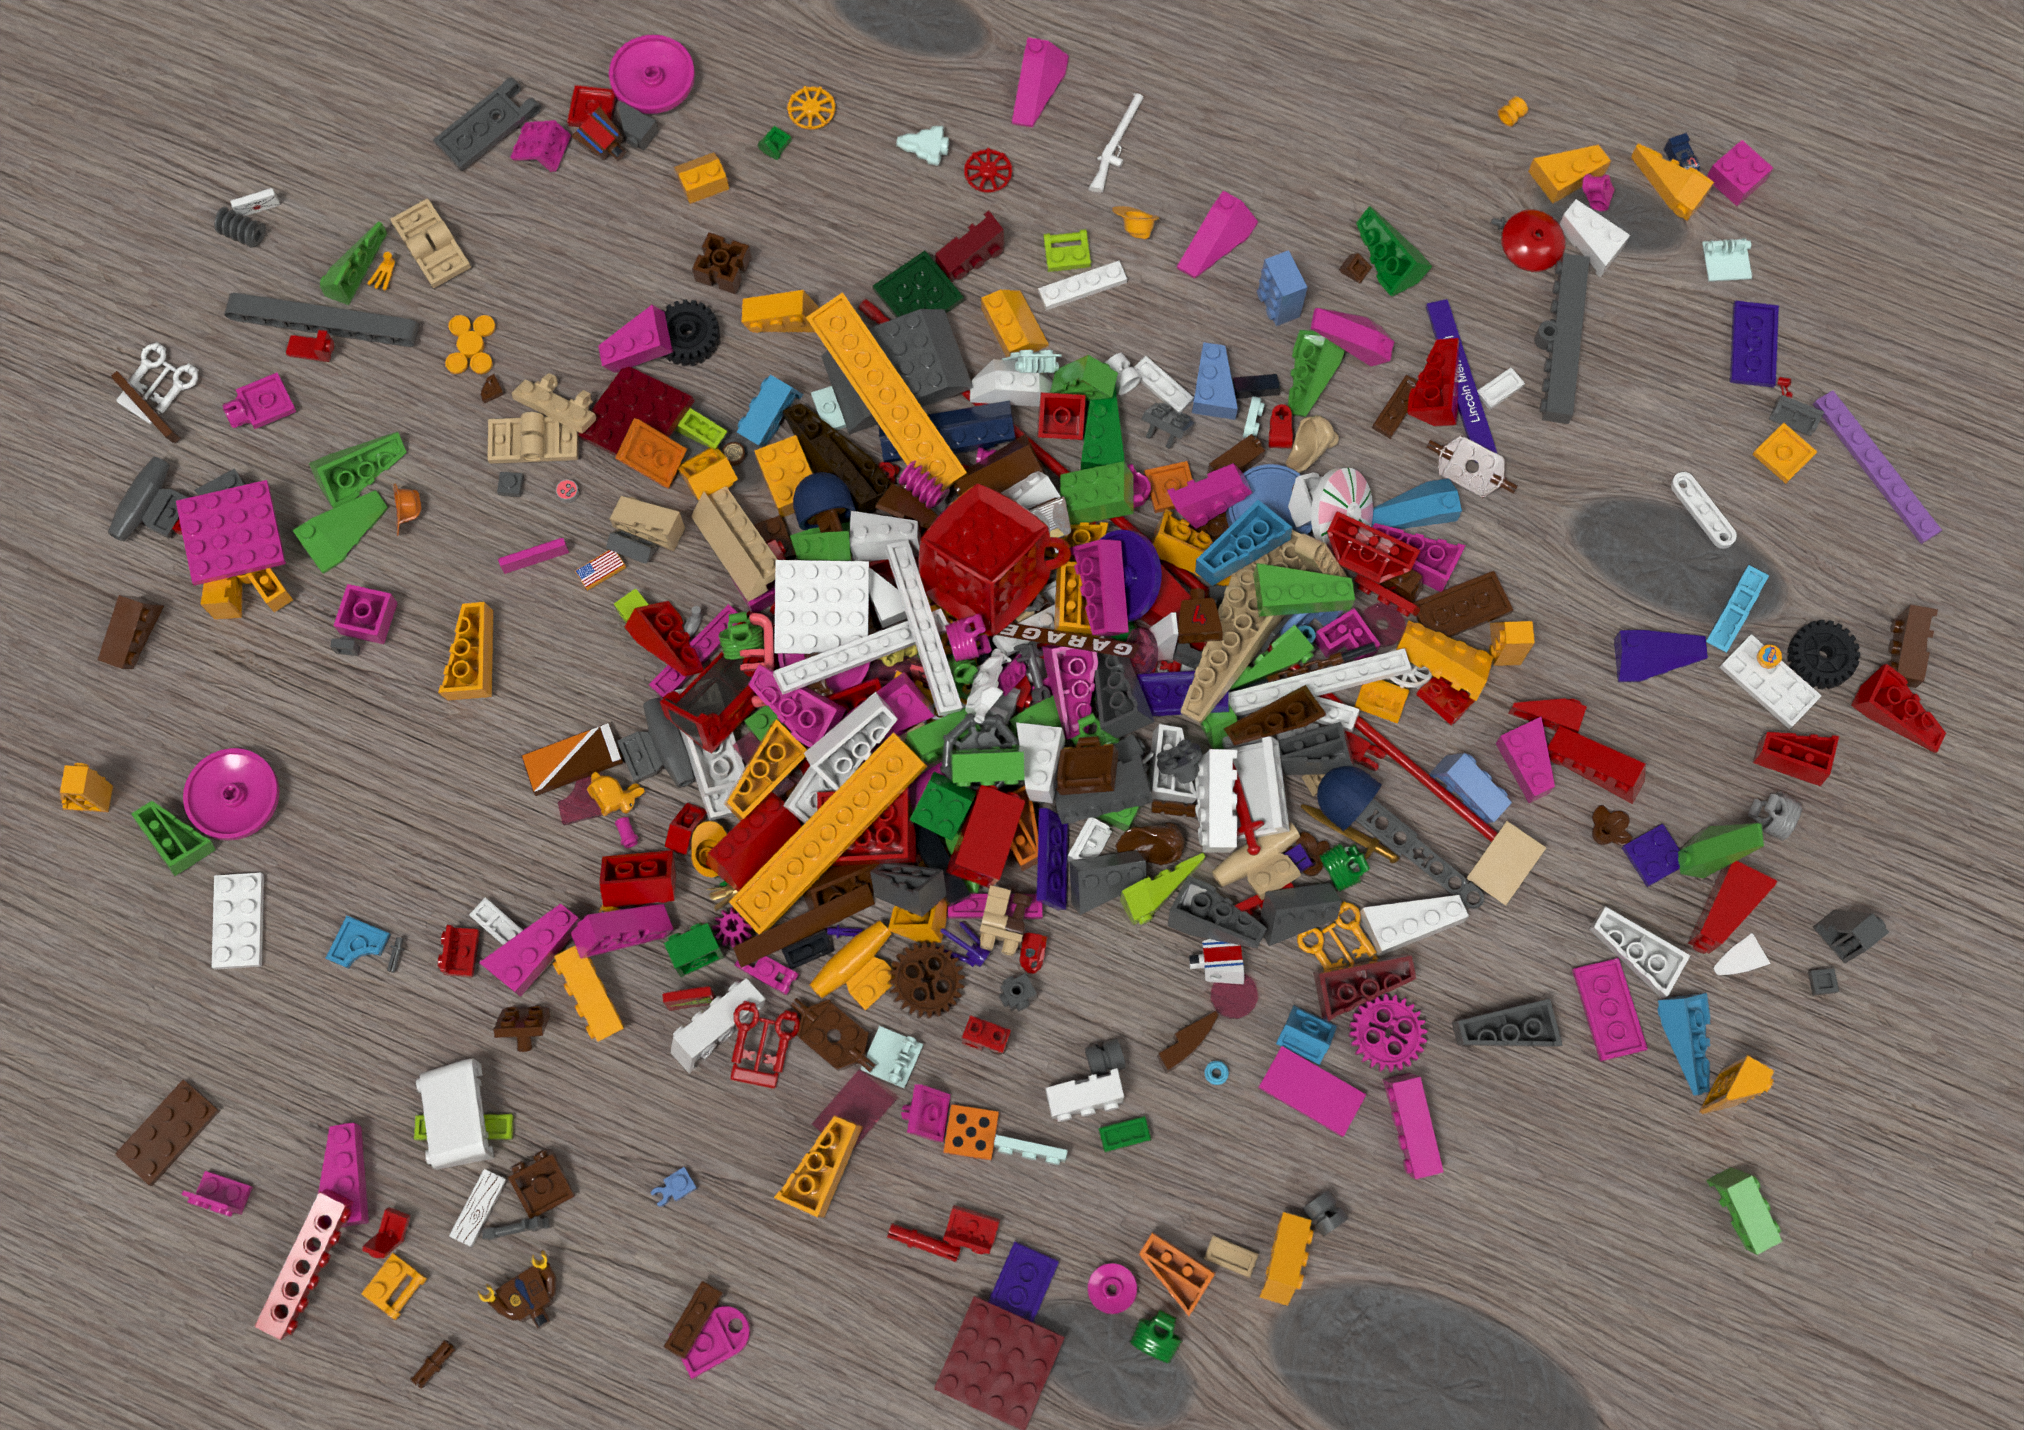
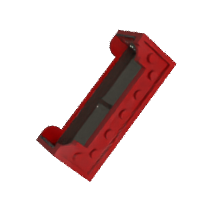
M749 611L746 614L747 617L749 618L750 614H752L753 612ZM744 621V622H739V623H737V625H739V624H744V623H746V622H745V621ZM772 623L775 646V624ZM722 652L680 695L676 691H671L660 701L665 717L711 754L756 708L752 704V697L758 696L749 686L752 677L747 676L740 670V665H742L744 658L736 660L726 659ZM774 653L775 670L780 669L778 653Z

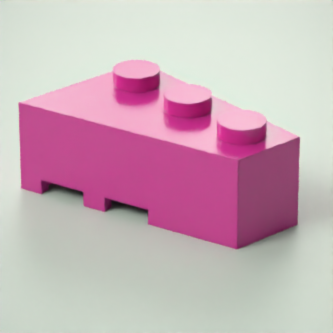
M650 305L598 345L602 366L616 373L622 368L633 367L672 353L665 312L654 305Z

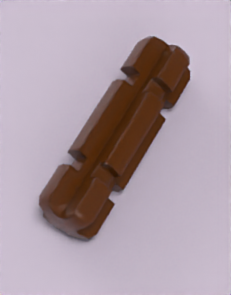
M1154 799L1151 805V812L1158 814L1164 812V814L1183 816L1185 814L1186 817H1195L1196 804L1187 803V805H1184L1182 802L1165 801L1164 803L1162 800Z

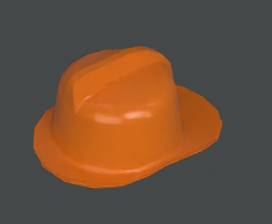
M394 483L398 536L399 524L414 520L419 516L421 501L418 491L397 488L396 483Z

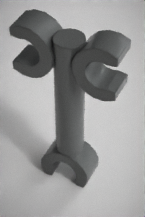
M1030 641L1028 645L1023 643L1013 648L1014 650L1019 649L1022 653L1021 658H1018L1017 662H1028L1034 684L1032 699L1036 702L1050 698L1051 694L1049 689L1043 686L1036 657L1044 655L1043 651L1039 652L1037 649L1039 642Z
M536 1216L533 1219H522L520 1223L482 1229L483 1240H493L501 1236L529 1230L534 1232L539 1229H549V1218Z

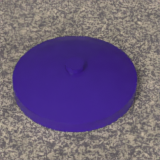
M1115 530L1107 533L1100 539L1121 541L1128 622H1131L1146 614L1154 604L1161 585V563L1155 547L1144 535L1130 530Z

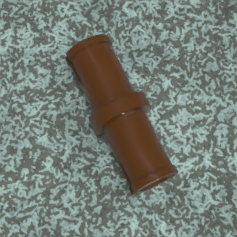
M444 1339L431 1356L427 1355L424 1359L425 1363L410 1380L415 1385L419 1384L418 1387L423 1389L430 1378L436 1372L439 1373L442 1370L443 1363L456 1351V1348L451 1343L448 1344V1341Z

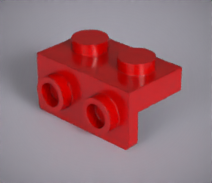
M452 925L446 926V931H443L441 935V944L444 945L443 953L438 957V968H440L444 975L474 977L480 934L478 929L455 928Z
M953 1205L943 1240L954 1247L964 1246L970 1248L971 1251L977 1254H990L1000 1219Z

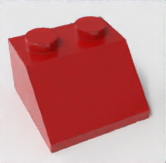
M1041 392L1037 437L1083 440L1085 395Z

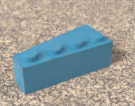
M1257 500L1196 559L1195 572L1213 586L1291 540L1292 526Z

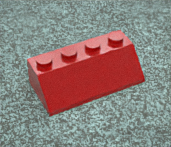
M772 791L707 854L706 865L737 892L802 827L795 815L783 806L785 802Z

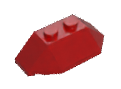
M1338 511L1327 530L1334 557L1339 565L1378 584L1410 572L1421 551Z

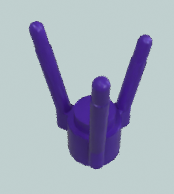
M960 922L959 925L976 943H973L972 946L944 928L941 929V933L968 951L966 956L969 958L952 952L950 957H958L960 961L972 967L975 964L981 967L990 951L980 948V939L963 922Z

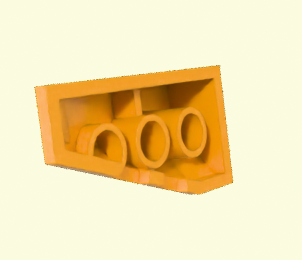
M1639 143L1631 155L1632 160L1667 206L1678 217L1684 218L1686 221L1703 204L1714 184L1712 180L1692 167H1689L1687 170L1678 166L1679 161L1674 159L1667 161L1663 159L1659 152Z
M923 860L919 864L920 867H926ZM943 898L923 917L894 906L888 929L893 933L919 943L923 941L926 943H942L943 933H941V929H945L948 905Z

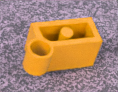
M272 568L237 576L242 583H252L274 613L293 601V598Z

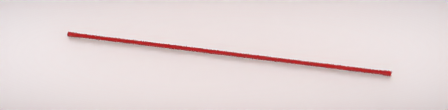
M868 299L863 300L859 305L858 309L877 324L890 321ZM970 390L960 393L970 401ZM972 403V404H973L974 406H980V405H986V404H988V403ZM1014 425L1015 438L1017 439L1025 433ZM1027 436L1039 461L1058 477L1061 474L1071 473ZM1123 516L1109 519L1121 530L1135 531L1144 535ZM1160 559L1162 565L1192 590L1196 588L1203 589L1205 598H1207V587L1191 573ZM1272 645L1266 651L1270 652L1271 650H1273L1271 648ZM1296 665L1291 668H1288L1287 670L1293 671L1302 667L1300 665ZM1332 692L1318 696L1345 704ZM1358 715L1354 726L1492 843L1498 834L1493 828Z

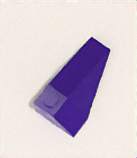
M1620 630L1614 638L1618 682H1642L1656 675L1668 673V671L1708 658L1706 636L1649 630Z

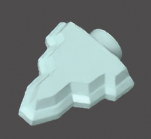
M932 126L931 129H922L917 134L908 133L897 137L896 144L906 152H913L918 158L927 160L928 164L938 166L941 155L948 154L949 138L943 137L944 126Z

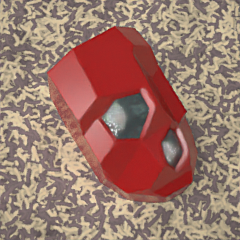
M1024 933L1020 964L1027 974H1034L1042 967L1047 944L1046 936Z

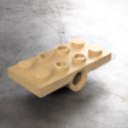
M428 198L390 219L433 289L471 268L470 263L455 242L448 227L441 220Z
M537 412L523 413L521 418L488 419L487 460L489 464L578 460V431L550 417H544Z

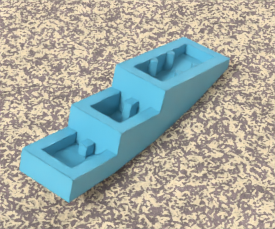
M1750 565L1747 566L1706 640L1708 644L1727 653L1769 575Z

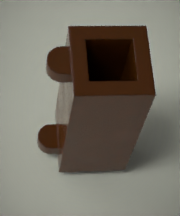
M1252 434L1210 462L1208 473L1233 463L1243 473L1263 460L1265 450L1261 446L1260 440L1254 438Z

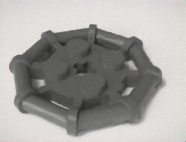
M968 713L947 735L944 734L942 738L944 740L942 766L940 767L941 773H944L951 779L950 751L953 750V745L956 746V750L974 748L987 750L995 746H999L1000 749H1012V745L1019 744V738L1013 735L1002 721L1000 715L985 716L983 723H977L974 720L975 715ZM975 725H989L987 730L983 732L976 731ZM968 728V733L960 741H957L956 739ZM996 729H998L1006 741L1001 743L994 736ZM995 781L994 786L999 789L1004 785V781ZM970 785L965 787L976 792L979 786Z

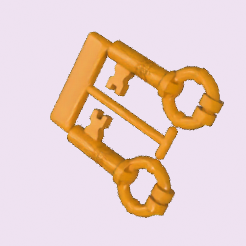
M1341 902L1338 919L1335 920V923L1333 922L1322 929V932L1314 928L1297 935L1298 947L1306 953L1315 954L1321 965H1323L1324 970L1347 965L1342 963L1343 958L1339 959L1337 963L1332 964L1322 950L1324 944L1323 933L1325 934L1328 931L1349 963L1355 964L1332 929L1336 924L1342 929L1352 931L1360 942L1361 946L1359 949L1352 951V954L1356 953V959L1365 953L1369 957L1373 956L1372 960L1378 959L1374 955L1377 951L1359 926L1361 920L1359 908L1352 903ZM1351 909L1355 914V920L1345 924L1340 919V914ZM1313 932L1318 937V943L1309 948L1305 946L1303 938Z

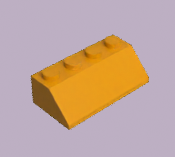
M1748 1055L1719 1072L1699 1112L1706 1114L1734 1107L1743 1102L1746 1103L1757 1095L1760 1096L1764 1091L1768 1092L1774 1081L1771 1078L1774 1070Z

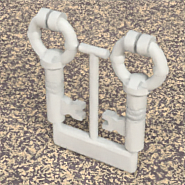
M156 342L143 348L141 365L128 381L143 394V389L148 387L139 382L142 376L149 369L158 367L161 364L166 366L143 396L147 399L168 371H175L173 386L168 394L163 398L154 392V398L150 397L152 401L158 404L155 408L158 410L157 413L163 414L181 390L189 389L196 385L198 369L191 364L183 365L176 369L165 361L166 348ZM152 349L160 354L158 361L153 363L146 358ZM183 371L193 376L187 384L178 379ZM123 391L117 398V403L147 423L152 424L147 416Z

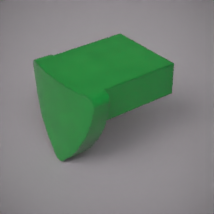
M773 126L766 136L758 142L757 146L763 153L778 160L781 157L780 154L791 143L792 139L790 135Z

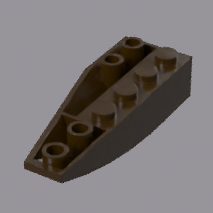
M802 403L783 410L782 413L793 434L797 436L801 448L817 473L825 472L839 477L850 491L856 512L872 514L877 509L875 507L878 501L892 485V482L872 458Z

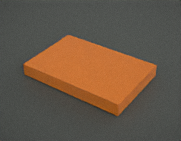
M634 418L615 459L662 487L669 489L687 448L641 420Z

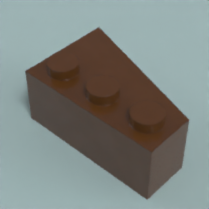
M119 595L98 661L121 669H133L164 605L142 597Z
M1910 604L1892 621L1891 632L1893 633V640L1889 645L1891 661L1888 665L1905 677L1908 681L1906 684L1908 687L1917 688L1925 680L1930 652H1927L1928 638H1933L1934 631L1930 630L1931 619L1934 616L1937 617L1938 609Z

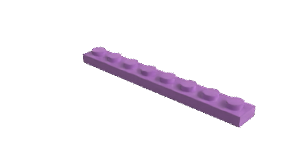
M1832 390L1817 399L1813 406L1824 411L1822 416L1920 544L1938 535L1942 529L1836 393Z

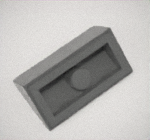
M621 529L610 533L606 545L607 549L644 564L649 562L659 547L654 542Z

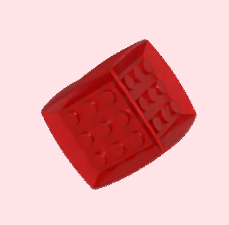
M975 484L953 501L921 537L919 573L925 593L931 600L959 620L980 614L986 629L983 633L995 636L1013 622L1035 599L1047 583L1051 570L1057 569L1069 561L1071 550L1065 540L1050 537L1048 526L1029 510L989 487ZM1045 548H1056L1058 556L1052 560L1045 561ZM971 622L970 626L975 628L974 622Z

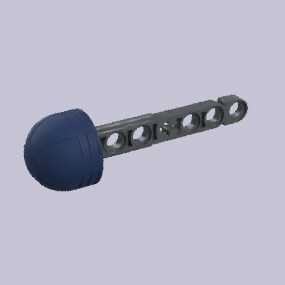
M1342 766L1330 770L1322 778L1317 790L1319 806L1324 815L1342 831L1346 830L1356 821L1399 857L1403 854L1449 893L1459 895L1465 906L1476 909L1483 904L1484 894L1470 881L1467 883L1463 875L1416 838L1418 834L1374 799L1382 784L1371 777L1370 774L1357 767ZM1376 809V810L1378 811V813H1376V814L1371 818V821H1370V823H1369L1366 819H1368L1370 816H1372L1374 810ZM1382 816L1388 820V826L1384 830H1379L1375 827V820L1378 817ZM1402 831L1405 833L1406 841L1404 844H1395L1393 836L1396 832ZM1422 847V854L1427 858L1429 854L1433 855L1427 861L1425 867L1421 865L1425 862L1419 857L1413 858L1414 852L1412 850L1414 848L1419 849ZM1435 861L1441 862L1443 866L1442 872L1437 875L1432 874L1430 871V865ZM1453 876L1461 879V886L1455 890L1451 889L1448 885L1449 879ZM1471 891H1476L1480 897L1478 903L1474 905L1469 904L1466 899L1467 894Z

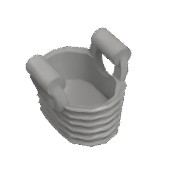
M1780 791L1776 794H1770L1768 801L1754 799L1748 816L1762 825L1764 833H1768L1780 840H1785L1792 834L1802 812V804L1788 796V794H1785L1784 791ZM1762 806H1765L1764 811L1769 813L1766 819L1758 817Z

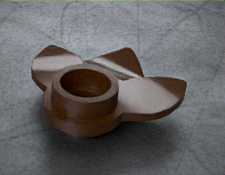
M1604 805L1596 808L1592 815L1595 825L1592 829V837L1596 843L1600 845L1614 843L1623 846L1633 839L1626 831L1630 822L1627 813L1623 811L1610 813Z
M1302 831L1300 838L1296 841V846L1301 844L1310 859L1316 864L1302 873L1307 876H1316L1323 868L1319 855L1330 850L1328 841L1317 843L1310 833ZM1289 847L1285 852H1283V854L1290 851L1294 847Z

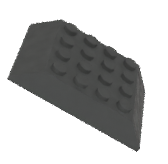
M919 309L868 328L921 407L973 388L945 310ZM827 350L821 357L849 435L877 425V421Z

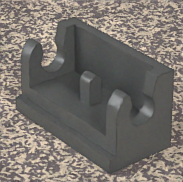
M1781 395L1778 397L1768 420L1781 425L1785 423L1791 429L1811 436L1815 432L1824 411Z

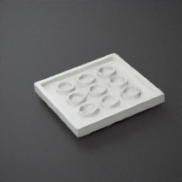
M776 560L774 653H823L868 636L869 561Z

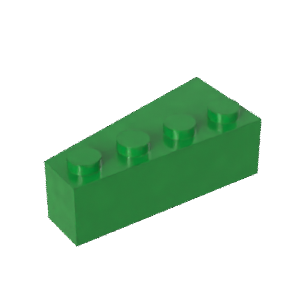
M1114 387L1112 398L1090 400L1081 458V470L1125 462L1116 387Z

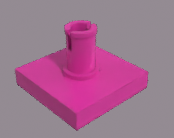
M915 1084L911 1105L905 1104L902 1107V1110H909V1112H901L902 1118L909 1120L907 1133L934 1142H943L950 1094L925 1085Z

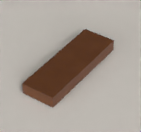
M1407 374L1405 375L1374 422L1372 429L1389 439L1392 438L1408 414L1409 393L1412 388H1415L1418 382L1416 379Z
M701 1281L663 1347L686 1360L724 1293Z

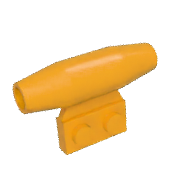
M880 920L854 936L830 958L809 986L822 999L846 983L849 994L866 1011L892 986L887 984V982L894 979L893 976L888 974L893 969L884 960L874 957L892 933Z

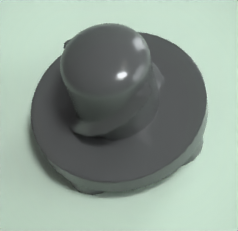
M1189 739L1182 740L1176 747L1161 751L1157 755V767L1162 774H1174L1172 777L1177 778L1179 783L1192 782L1198 776L1199 766L1197 762L1202 757V750L1198 744L1191 743Z

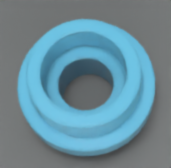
M1212 1061L1206 1066L1204 1074L1210 1084L1221 1085L1227 1080L1229 1071L1223 1062ZM1214 1069L1219 1070L1221 1076L1214 1077L1212 1071Z

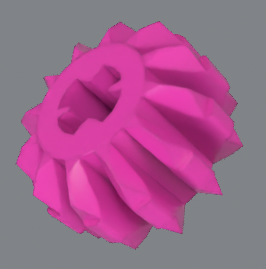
M734 907L730 908V914L728 915L725 910H722L723 918L715 917V921L719 925L713 926V931L718 932L715 938L716 940L722 939L723 946H727L730 942L733 948L736 946V941H739V943L744 942L743 937L751 938V934L747 931L753 930V928L738 912L736 914ZM733 923L737 928L735 932H732L729 927Z

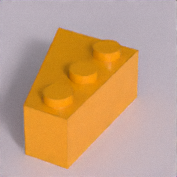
M237 576L204 583L200 605L215 620L242 618L243 583Z
M74 763V766L65 765L60 788L62 809L109 812L113 785L106 781L105 777L98 775L97 771L89 768L87 764Z
M1285 1212L1282 1213L1271 1250L1269 1266L1265 1273V1284L1259 1298L1288 1306L1295 1290L1301 1289L1304 1275L1300 1274L1301 1266H1306L1309 1252H1305L1306 1244L1310 1245L1314 1230L1310 1229L1312 1220Z

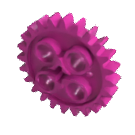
M1384 994L1382 1001L1377 997L1373 1000V1004L1371 1001L1365 1002L1366 1008L1359 1006L1357 1009L1360 1014L1354 1013L1352 1016L1357 1022L1349 1024V1027L1355 1029V1031L1350 1032L1348 1036L1355 1038V1041L1350 1045L1353 1047L1358 1046L1359 1048L1355 1055H1364L1362 1063L1367 1060L1371 1061L1369 1068H1373L1377 1064L1379 1072L1387 1066L1388 1072L1391 1073L1394 1066H1396L1398 1071H1401L1403 1069L1402 1063L1410 1067V1059L1414 1061L1419 1059L1415 1052L1422 1053L1424 1051L1419 1044L1427 1042L1426 1039L1421 1037L1427 1033V1030L1420 1028L1425 1023V1020L1418 1021L1417 1018L1421 1012H1412L1414 1004L1407 1007L1405 1006V998L1399 1003L1397 1002V995H1394L1392 1000H1389L1387 994ZM1377 1013H1385L1388 1017V1022H1380L1377 1019ZM1369 1023H1373L1377 1028L1369 1026ZM1400 1023L1408 1025L1410 1030L1408 1034H1403L1399 1031L1398 1025ZM1387 1028L1391 1030L1390 1034L1392 1036H1390L1389 1038L1385 1037L1384 1031H1386ZM1367 1033H1374L1377 1036L1378 1041L1376 1044L1367 1041ZM1399 1039L1406 1040L1407 1044H1403ZM1389 1044H1395L1399 1048L1398 1055H1392L1388 1051Z

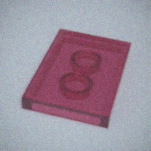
M859 1069L815 1119L812 1125L822 1133L834 1116H840L863 1126L853 1148L854 1150L896 1100Z

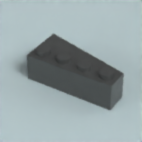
M1097 653L1098 667L1095 670L1100 729L1115 738H1119L1155 722L1130 658Z

